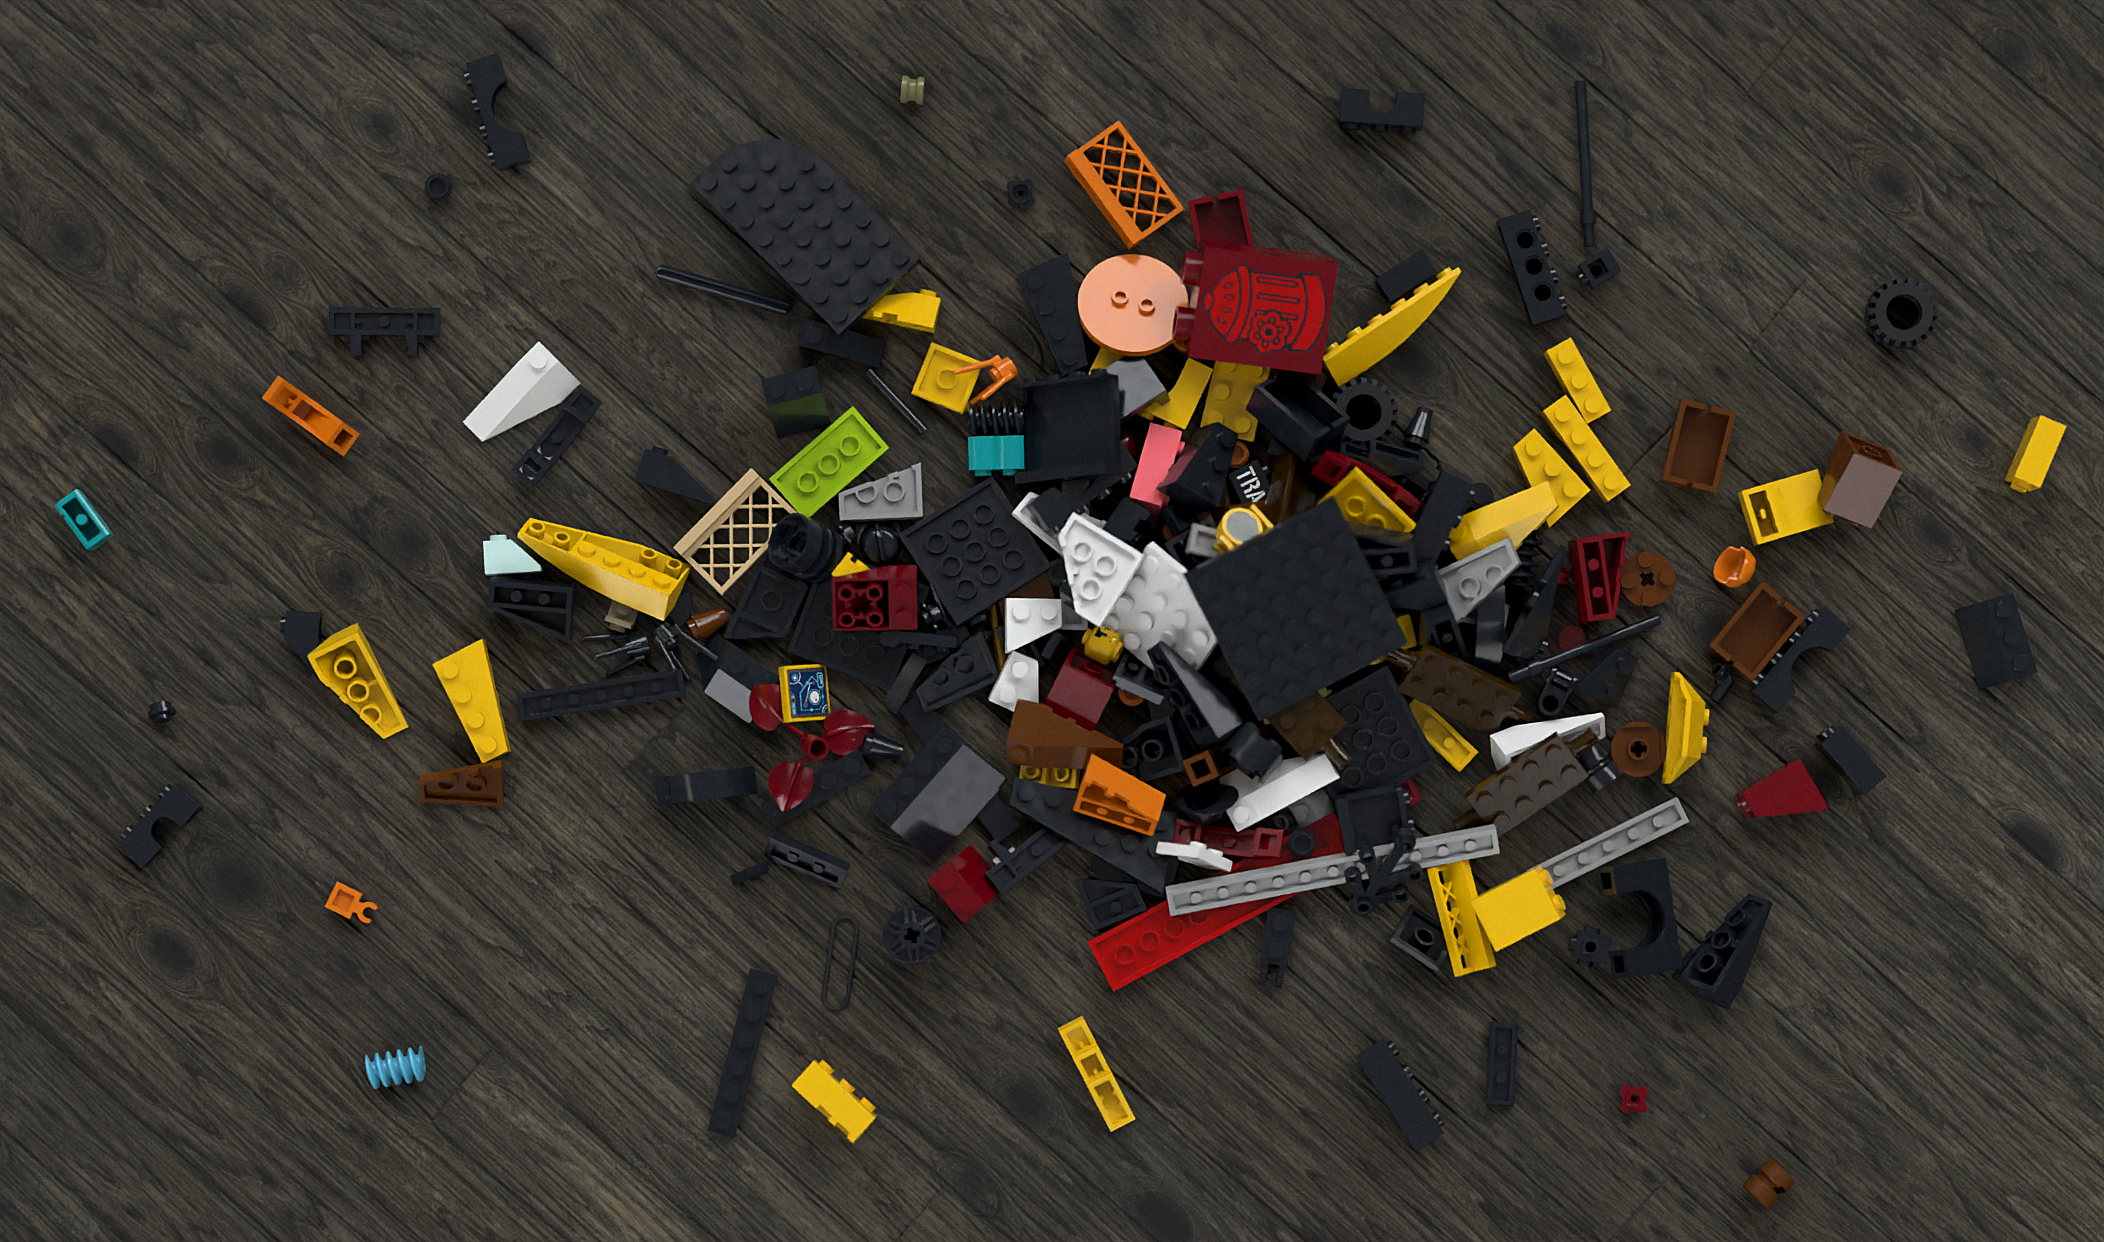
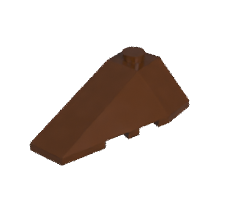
M1018 698L1007 738L1006 762L1031 768L1086 769L1093 754L1121 770L1123 744L1096 730L1088 731L1076 725V720L1070 717L1066 720L1052 713L1053 708L1045 704Z

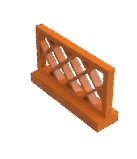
M1120 121L1111 125L1079 149L1071 152L1064 160V163L1129 250L1184 210L1183 206ZM1115 130L1123 138L1122 148L1107 146L1108 135ZM1104 139L1103 145L1097 144ZM1090 148L1102 150L1100 164L1089 162L1083 153ZM1106 151L1121 153L1120 167L1104 165ZM1125 154L1134 155L1139 159V171L1123 168ZM1103 169L1119 172L1117 186L1108 185L1103 181ZM1122 173L1138 175L1136 189L1121 187ZM1142 176L1153 178L1156 182L1155 193L1140 190ZM1120 192L1135 194L1133 208L1123 207L1120 204ZM1139 195L1154 198L1152 212L1137 209ZM1158 198L1169 200L1175 209L1169 214L1157 213ZM1127 212L1132 213V219ZM1136 214L1151 216L1150 227L1143 232L1135 224ZM1155 217L1162 218L1155 223Z

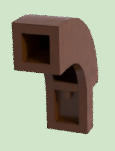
M1267 725L1259 728L1261 730L1259 734L1265 740L1273 739ZM1220 745L1182 761L1193 787L1237 769L1228 761L1231 756L1227 752L1223 755L1219 752Z

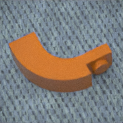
M277 376L262 397L342 456L347 453L360 435V433L280 376Z

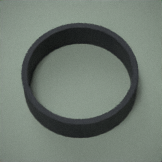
M913 653L893 683L882 706L896 714L912 691L928 661Z

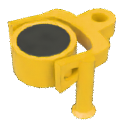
M1254 504L1249 509H1232L1226 513L1216 528L1217 542L1213 548L1223 553L1262 533V531L1273 527V525Z

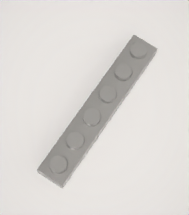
M1674 797L1526 871L1541 865L1543 870L1546 869L1553 880V885L1551 886L1554 889L1688 823L1689 820L1678 798Z

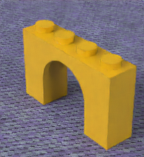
M1101 347L1091 369H1105L1122 358L1123 355L1115 354ZM1188 358L1176 385L1167 393L1170 401L1162 406L1156 401L1137 415L1149 421H1153L1156 418L1163 421V426L1185 431L1214 369Z

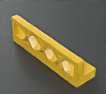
M1469 860L1427 868L1455 977L1495 967L1496 963L1489 937L1471 904V901L1478 894ZM1438 871H1442L1444 885L1440 882ZM1447 900L1450 902L1451 912L1448 911ZM1454 927L1457 929L1458 939L1455 938ZM1461 954L1465 958L1467 968L1462 966Z

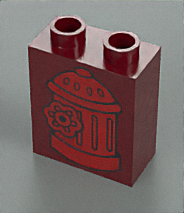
M1200 238L1198 253L1185 251L1183 256L1180 284L1192 286L1189 308L1177 306L1175 309L1172 339L1184 341L1183 348L1188 357L1321 375L1338 264L1331 255Z

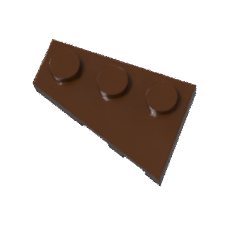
M503 760L422 774L419 777V800L421 803L503 807Z

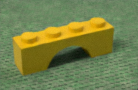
M1564 395L1540 413L1555 435L1563 441L1577 459L1589 482L1604 503L1630 486L1628 480L1567 395Z

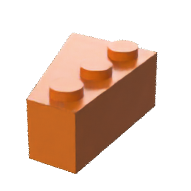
M1092 754L1081 781L1073 810L1153 836L1166 795Z

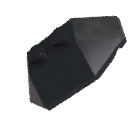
M714 632L710 635L704 646L716 654L719 659L715 661L703 652H698L703 690L707 695L749 724L755 723L749 711V697L753 687L756 684L780 685L779 676Z

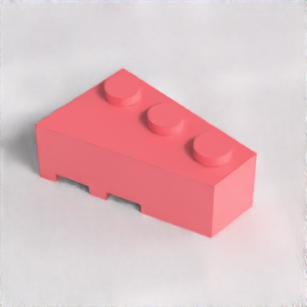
M1150 422L1129 499L1149 511L1152 515L1154 526H1156L1161 507L1166 508L1168 506L1170 497L1155 488L1168 475V470L1174 464L1175 457L1180 458L1182 455L1181 451L1184 448L1185 442L1180 441L1182 431Z

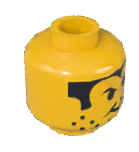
M1104 625L1102 628L1096 626L1093 630L1088 628L1081 641L1085 645L1084 654L1102 665H1108L1111 662L1115 663L1119 659L1125 644L1121 642L1122 637L1119 632H1114Z

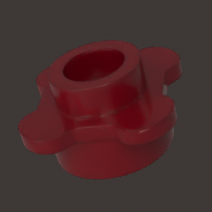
M1628 1085L1621 1087L1622 1103L1620 1104V1109L1625 1113H1628L1630 1110L1644 1113L1648 1108V1105L1645 1103V1096L1648 1093L1647 1088L1643 1085L1637 1088H1630ZM1633 1096L1636 1097V1101H1635V1102H1633V1101L1631 1100V1098H1632Z

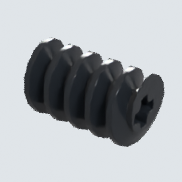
M1001 401L999 408L996 409L994 403L990 402L987 410H985L982 402L978 403L976 410L973 409L971 402L967 403L968 431L971 429L973 436H978L980 429H982L984 436H989L991 429L994 430L996 436H1000L1002 429H1005L1007 436H1011L1013 428L1016 429L1018 435L1023 434V403L1021 408L1018 409L1016 402L1012 401L1010 408L1007 409L1005 402Z
M1532 531L1522 541L1523 544L1516 550L1521 565L1505 579L1508 581L1505 584L1529 589L1535 587L1528 582V579L1537 577L1535 573L1530 571V568L1539 566L1537 562L1532 560V557L1541 556V553L1534 549V546L1543 545V542L1536 538L1537 535L1542 533Z

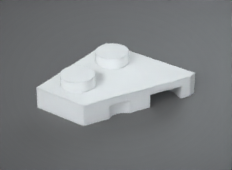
M1191 841L1190 846L1158 842L1156 853L1178 856V860L1210 870L1230 872L1233 861L1222 857L1223 852L1214 849L1206 850L1207 845Z

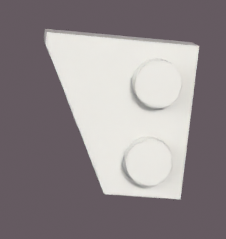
M1005 599V653H1010L1062 627L1061 599Z
M1016 650L1010 652L988 697L989 701L1013 712L1018 698L1039 703L1038 661Z

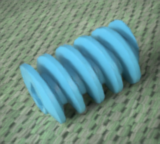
M419 1046L418 1054L416 1055L412 1048H408L407 1056H404L399 1049L397 1050L396 1058H393L390 1052L387 1051L385 1060H382L379 1054L375 1053L374 1062H371L369 1057L365 1055L367 1076L374 1089L379 1088L381 1081L385 1087H389L392 1079L396 1085H401L403 1077L407 1083H412L414 1075L418 1081H423L426 1064L422 1046Z

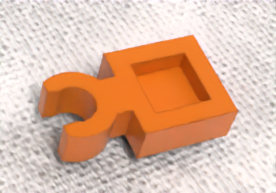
M340 882L336 883L325 905L326 908L349 919L352 918L355 912L364 923H371L372 921L364 915V910L367 907L374 910L378 909V906L373 902L363 903L360 901L363 893Z

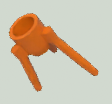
M996 355L989 360L953 371L954 375L992 365L989 373L994 382L969 401L972 406L980 400L987 399L1006 382L1018 376V371L1009 357L1001 360L999 355Z

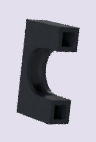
M1666 858L1596 868L1600 896L1626 892L1632 893L1642 900L1649 916L1647 934L1638 945L1631 948L1608 951L1612 979L1630 978L1681 969L1682 955L1679 949L1677 924L1675 922L1673 897L1670 889Z

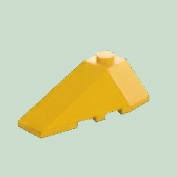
M920 289V294L912 292L885 295L862 318L935 333L941 298L936 297V292Z
M358 623L333 634L307 655L320 681L329 686L345 704H348L356 711L360 718L383 739L408 727V723Z

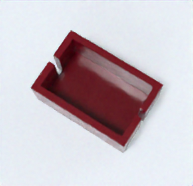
M1242 189L1218 194V203L1213 204L1212 196L1188 200L1187 207L1197 253L1200 238L1254 245Z

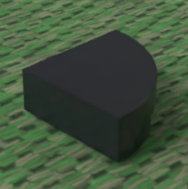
M688 591L678 597L675 606L669 613L673 622L681 628L688 621L692 610V600Z
M765 861L732 874L730 878L733 885H738L768 873L769 867Z

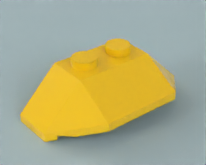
M1680 672L1671 673L1665 739L1667 750L1662 774L1663 784H1671L1701 758V753L1706 752L1707 737L1702 736L1703 725L1708 726L1709 709H1705L1703 699Z

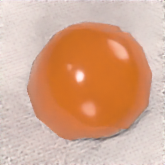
M1729 546L1720 554L1714 565V577L1725 586L1731 588L1740 587L1746 584L1753 576L1756 559L1751 551L1742 546L1740 549Z

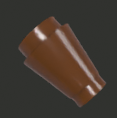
M720 607L690 616V620L686 621L685 624L691 637L695 640L701 639L703 641L724 624L728 623L729 620L723 608Z

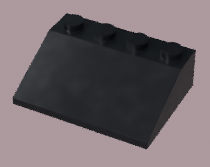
M945 724L869 809L890 828L935 862L1008 781V778L950 726Z

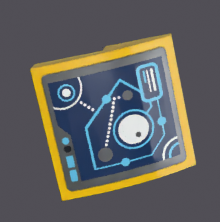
M811 664L778 667L784 723L824 720L831 713L826 666Z

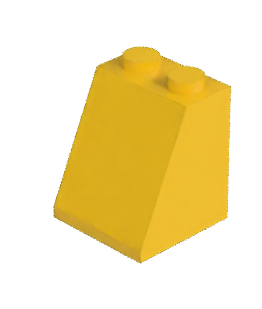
M1541 865L1483 892L1471 901L1495 951L1503 949L1566 915L1564 912L1566 909L1565 903L1559 894H1555L1551 886L1553 885L1552 877L1546 869L1543 870Z

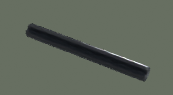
M661 264L657 271V278L784 316L788 315L791 303L788 300Z

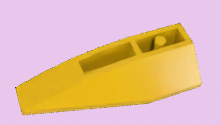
M1450 267L1446 268L1436 275L1438 281L1430 286L1427 282L1413 291L1415 296L1407 301L1402 298L1390 307L1392 309L1391 312L1384 316L1380 313L1368 321L1369 326L1362 330L1360 326L1346 335L1344 338L1346 342L1340 346L1335 342L1325 349L1322 368L1337 390L1341 385L1355 379L1383 360L1406 341L1447 294L1461 273L1459 267L1453 271Z
M533 518L528 519L517 535L520 540L544 559L587 587L612 600L662 621L665 620L675 606L691 570V565L640 544Z

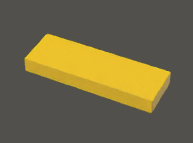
M1413 699L1408 704L1430 746L1460 772L1478 751L1430 706L1416 699Z

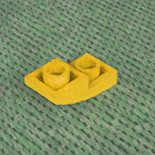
M1021 765L1019 778L1056 787L1078 789L1080 769L1031 768Z

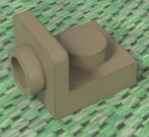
M612 600L608 615H606L604 621L610 622V629L625 633L626 628L633 630L639 611Z

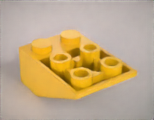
M1818 469L1738 493L1754 546L1834 522L1831 516L1822 511L1823 508L1817 499L1822 485Z

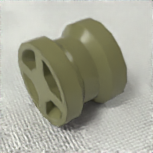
M902 76L900 103L915 101L916 104L923 105L925 77L910 79L909 76Z

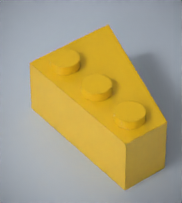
M1535 429L1530 431L1511 449L1528 488L1546 481L1551 485L1559 508L1544 522L1546 529L1552 526L1590 491L1586 484Z
M814 1060L791 1086L811 1105L829 1119V1122L847 1135L846 1138L853 1143L876 1118L877 1115L873 1112L876 1107L865 1097L859 1100L853 1094L855 1088L844 1078L838 1081L832 1075L835 1070L824 1060H821L820 1063Z

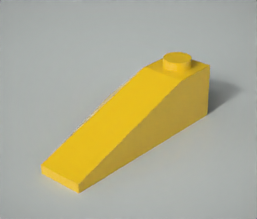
M1546 481L1463 515L1457 529L1452 528L1448 538H1451L1449 547L1457 560L1466 558L1506 538H1511L1515 550H1517L1523 544L1522 541L1533 530H1537L1559 508L1550 483Z

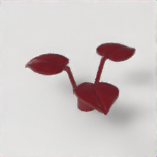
M756 684L750 693L749 711L757 726L771 731L781 722L802 738L800 747L805 757L797 760L795 765L789 761L778 763L773 767L768 777L770 793L779 809L783 812L800 804L812 789L814 782L813 772L810 768L801 766V764L811 762L812 758L816 760L824 758L829 749L838 755H847L862 745L866 732L871 733L875 728L863 715L848 709H837L825 717L823 724L827 733H824L822 738L814 734L806 735L789 722L784 723L780 685Z

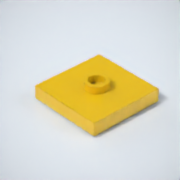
M932 342L911 394L963 415L981 369L954 375L953 371L981 361Z

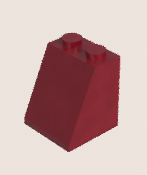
M1073 646L1044 704L1053 708L1052 713L1066 720L1070 717L1076 720V725L1088 731L1094 730L1116 686L1111 684V681L1118 667L1110 663L1102 665L1088 658L1083 650Z
M1800 759L1791 760L1735 793L1738 798L1735 801L1737 808L1743 816L1746 814L1749 818L1822 811L1828 808Z
M972 844L927 880L963 923L998 894L984 877L985 873L991 869L990 865Z

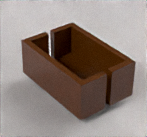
M1681 399L1678 401L1659 482L1682 488L1689 483L1688 489L1714 495L1717 493L1736 412L1711 406L1708 408L1707 413H1703L1707 404Z
M1763 581L1753 588L1706 645V648L1723 662L1731 660L1732 663L1729 667L1748 682L1756 678L1806 617L1787 601L1781 602L1778 606L1775 602H1778L1782 597Z

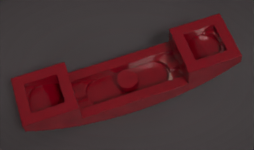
M1326 450L1311 471L1312 475L1336 487L1349 472L1357 467L1409 518L1412 519L1421 506V502L1387 476L1362 462L1340 453Z
M1176 819L1172 843L1190 846L1191 841L1207 845L1206 850L1214 849L1223 852L1222 857L1279 859L1284 830L1256 827V830L1242 829L1237 832L1235 828L1197 824L1193 821Z

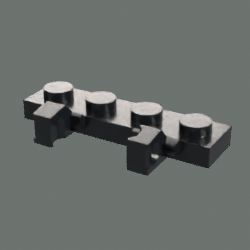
M329 307L328 335L344 336V343H350V356L352 358H363V341H370V337H400V341H406L407 344L406 357L419 358V344H425V337H441V309Z
M1037 823L1039 826L1035 829L1037 833L1017 849L1012 847L1008 850L1006 847L1001 846L998 843L997 837L987 846L995 858L991 861L994 867L986 872L984 877L998 894L1003 897L1071 841L1064 837H1059L1054 834V831L1040 823Z

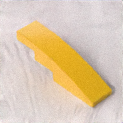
M1083 1016L1059 1027L1058 1030L1110 1131L1112 1132L1135 1120Z

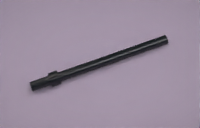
M1579 80L1575 81L1582 213H1579L1580 225H1583L1584 247L1595 246L1594 224H1597L1596 212H1593L1586 81Z
M1656 614L1539 661L1537 659L1525 663V666L1506 673L1507 680L1511 684L1528 676L1530 678L1539 676L1546 669L1661 625L1660 617Z

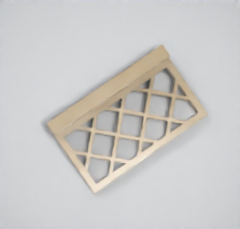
M751 468L673 548L723 596L768 550L769 539L764 544H753V528H769L770 538L773 528L777 525L773 524V508H785L790 514L797 512ZM760 486L769 493L768 505H753V494ZM772 497H773L779 504H773ZM749 499V505H743ZM769 508V524H753V509ZM738 509H749V524L734 525L733 514ZM730 518V525H723ZM749 528V544H734V529ZM718 529H730V544H714V533ZM710 538V545H703ZM710 548V564H698L692 558L699 549ZM714 548H730V564H714ZM734 548H749V559L744 564H734ZM753 548H759V549L753 554ZM703 568H710V575ZM714 568H730V579L722 587L714 580ZM734 568H740V569L734 574Z

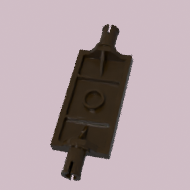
M1427 643L1418 652H1408L1399 648L1382 657L1384 660L1402 667L1403 675L1397 682V691L1488 735L1493 734L1504 718H1508L1520 725L1528 724L1527 722L1530 723L1533 712L1515 704L1521 696L1520 688Z
M1234 676L1230 681H1231V682L1244 694V696L1246 697V695H1245L1244 691L1242 690V688H1241V686H1240V684H1239V682H1238L1236 676ZM1318 691L1266 718L1306 762L1318 752H1325L1342 770L1346 765L1339 756H1342L1348 764L1353 759L1337 742V735L1348 723Z
M1590 727L1571 741L1563 740L1557 731L1466 792L1465 797L1472 805V808L1457 819L1452 820L1457 830H1465L1475 827L1480 822L1487 825L1495 824L1497 838H1499L1589 777L1588 771L1579 760L1580 755L1595 744H1598L1600 742L1595 732L1592 733L1593 730Z

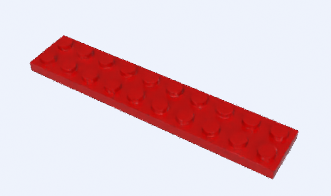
M1331 812L1301 828L1312 833L1316 841L1315 849L1309 856L1297 857L1290 852L1288 838L1291 834L1283 838L1279 859H1242L1232 865L1230 872L1220 871L1209 878L1344 853L1338 819L1335 813ZM1300 892L1174 916L1170 915L1168 900H1165L1088 941V944L1112 990L1115 991Z

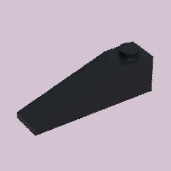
M1163 640L1147 651L1159 682L1167 686L1170 696L1167 698L1169 706H1175L1181 719L1177 721V725L1195 754L1243 723L1239 717L1238 710L1230 703L1228 698Z
M1748 894L1725 916V922L1715 932L1710 930L1705 935L1706 940L1696 950L1692 948L1685 954L1681 961L1682 968L1675 970L1672 975L1673 980L1706 1002L1729 1009L1744 983L1771 910L1772 902Z

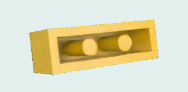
M1571 338L1544 353L1565 394L1587 424L1611 411Z

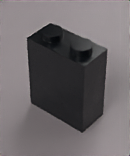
M1843 725L1827 726L1816 735L1819 740L1814 746L1857 795H1866L1886 777L1884 772Z

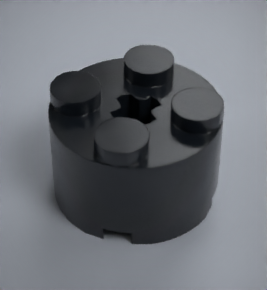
M1247 721L1245 724H1240L1235 728L1219 748V752L1222 755L1227 752L1231 756L1228 761L1252 780L1255 776L1259 777L1258 783L1262 785L1283 759L1281 755L1283 748L1271 738L1268 741L1259 734L1261 730L1250 721Z

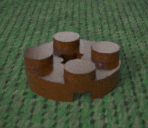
M1644 551L1631 556L1625 561L1620 578L1621 592L1629 602L1636 606H1655L1664 602L1671 595L1676 575L1672 565L1665 557L1655 552ZM1650 572L1653 574L1652 580L1654 584L1652 586L1647 584L1644 587L1640 584L1642 582L1640 575L1641 573L1648 574Z
M1637 721L1625 724L1615 732L1610 743L1612 761H1614L1621 772L1631 777L1651 775L1660 767L1666 757L1667 748L1664 737L1655 727L1646 722ZM1636 741H1640V745L1646 748V751L1641 753L1640 758L1630 751V748L1635 746Z

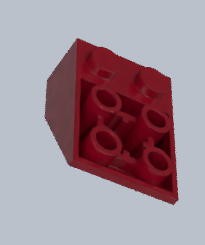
M917 565L885 566L832 577L833 631L917 630Z

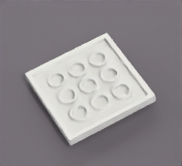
M1151 542L1142 553L1145 555L1144 560L1103 625L1114 632H1119L1122 637L1121 642L1125 643L1124 647L1153 671L1155 670L1147 651L1163 640L1198 672L1218 642L1183 576V573L1187 572V570L1157 544Z

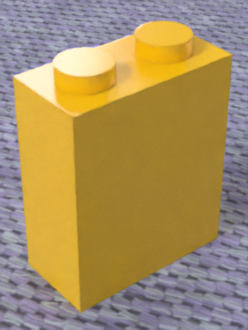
M2042 415L2030 420L2005 478V481L2011 483L2010 487L2012 489L2026 493V491H2032L2041 487L2065 431V425Z

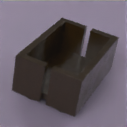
M1291 449L1275 457L1264 516L1273 526L1317 504L1334 487L1311 474L1319 460L1314 462V457L1304 462Z

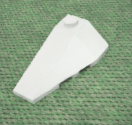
M538 342L508 372L463 423L484 442L562 403L581 383Z
M1597 713L1515 725L1490 735L1491 756L1497 771L1556 731L1563 740L1571 741L1590 727L1593 730L1592 733L1595 732L1599 740L1605 737L1604 715Z
M1320 753L1313 756L1308 762L1302 756L1281 760L1262 785L1258 783L1259 777L1255 776L1252 780L1238 769L1221 777L1220 783L1221 785L1233 786L1238 790L1239 797L1237 802L1226 812L1235 829L1239 832L1340 778L1328 755Z

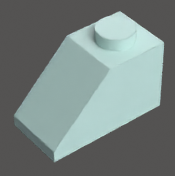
M491 535L490 541H483L485 575L543 572V567L511 539L507 540V535Z

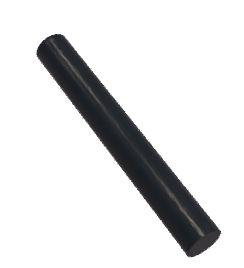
M872 367L865 372L864 376L920 435L929 428Z

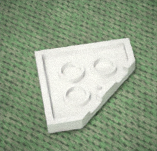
M1073 512L1059 534L1068 580L1074 598L1073 602L1076 613L1102 628L1144 560L1145 555Z

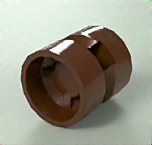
M1769 1158L1759 1168V1175L1753 1174L1743 1184V1187L1766 1210H1769L1779 1200L1778 1195L1780 1193L1786 1194L1796 1184L1772 1158Z

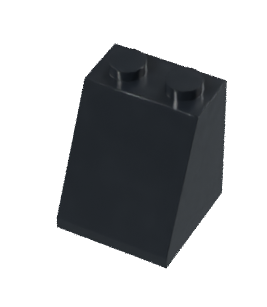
M816 366L761 379L777 438L831 425Z

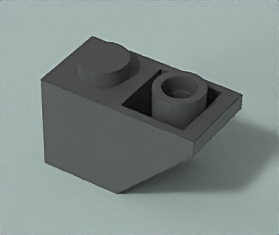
M1323 786L1274 812L1270 817L1278 830H1284V837L1294 831L1330 814L1336 808L1328 790Z

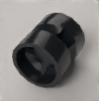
M1600 742L1583 752L1579 759L1588 771L1589 777L1584 782L1592 793L1597 792L1622 774L1614 761H1607L1608 753Z

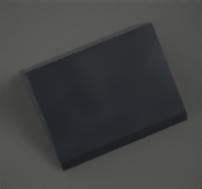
M1412 904L1388 938L1389 942L1436 972L1448 953L1441 923Z

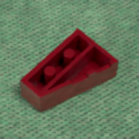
M1630 532L1578 538L1568 541L1580 624L1616 617L1621 587L1620 578L1622 567L1625 563L1624 555Z

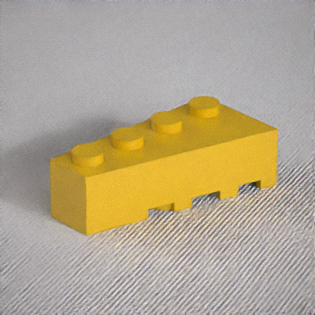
M484 639L432 664L482 763L491 762L511 752L492 666L488 656L487 644Z

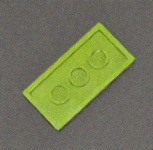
M852 406L770 477L769 480L798 513L810 518L890 448Z

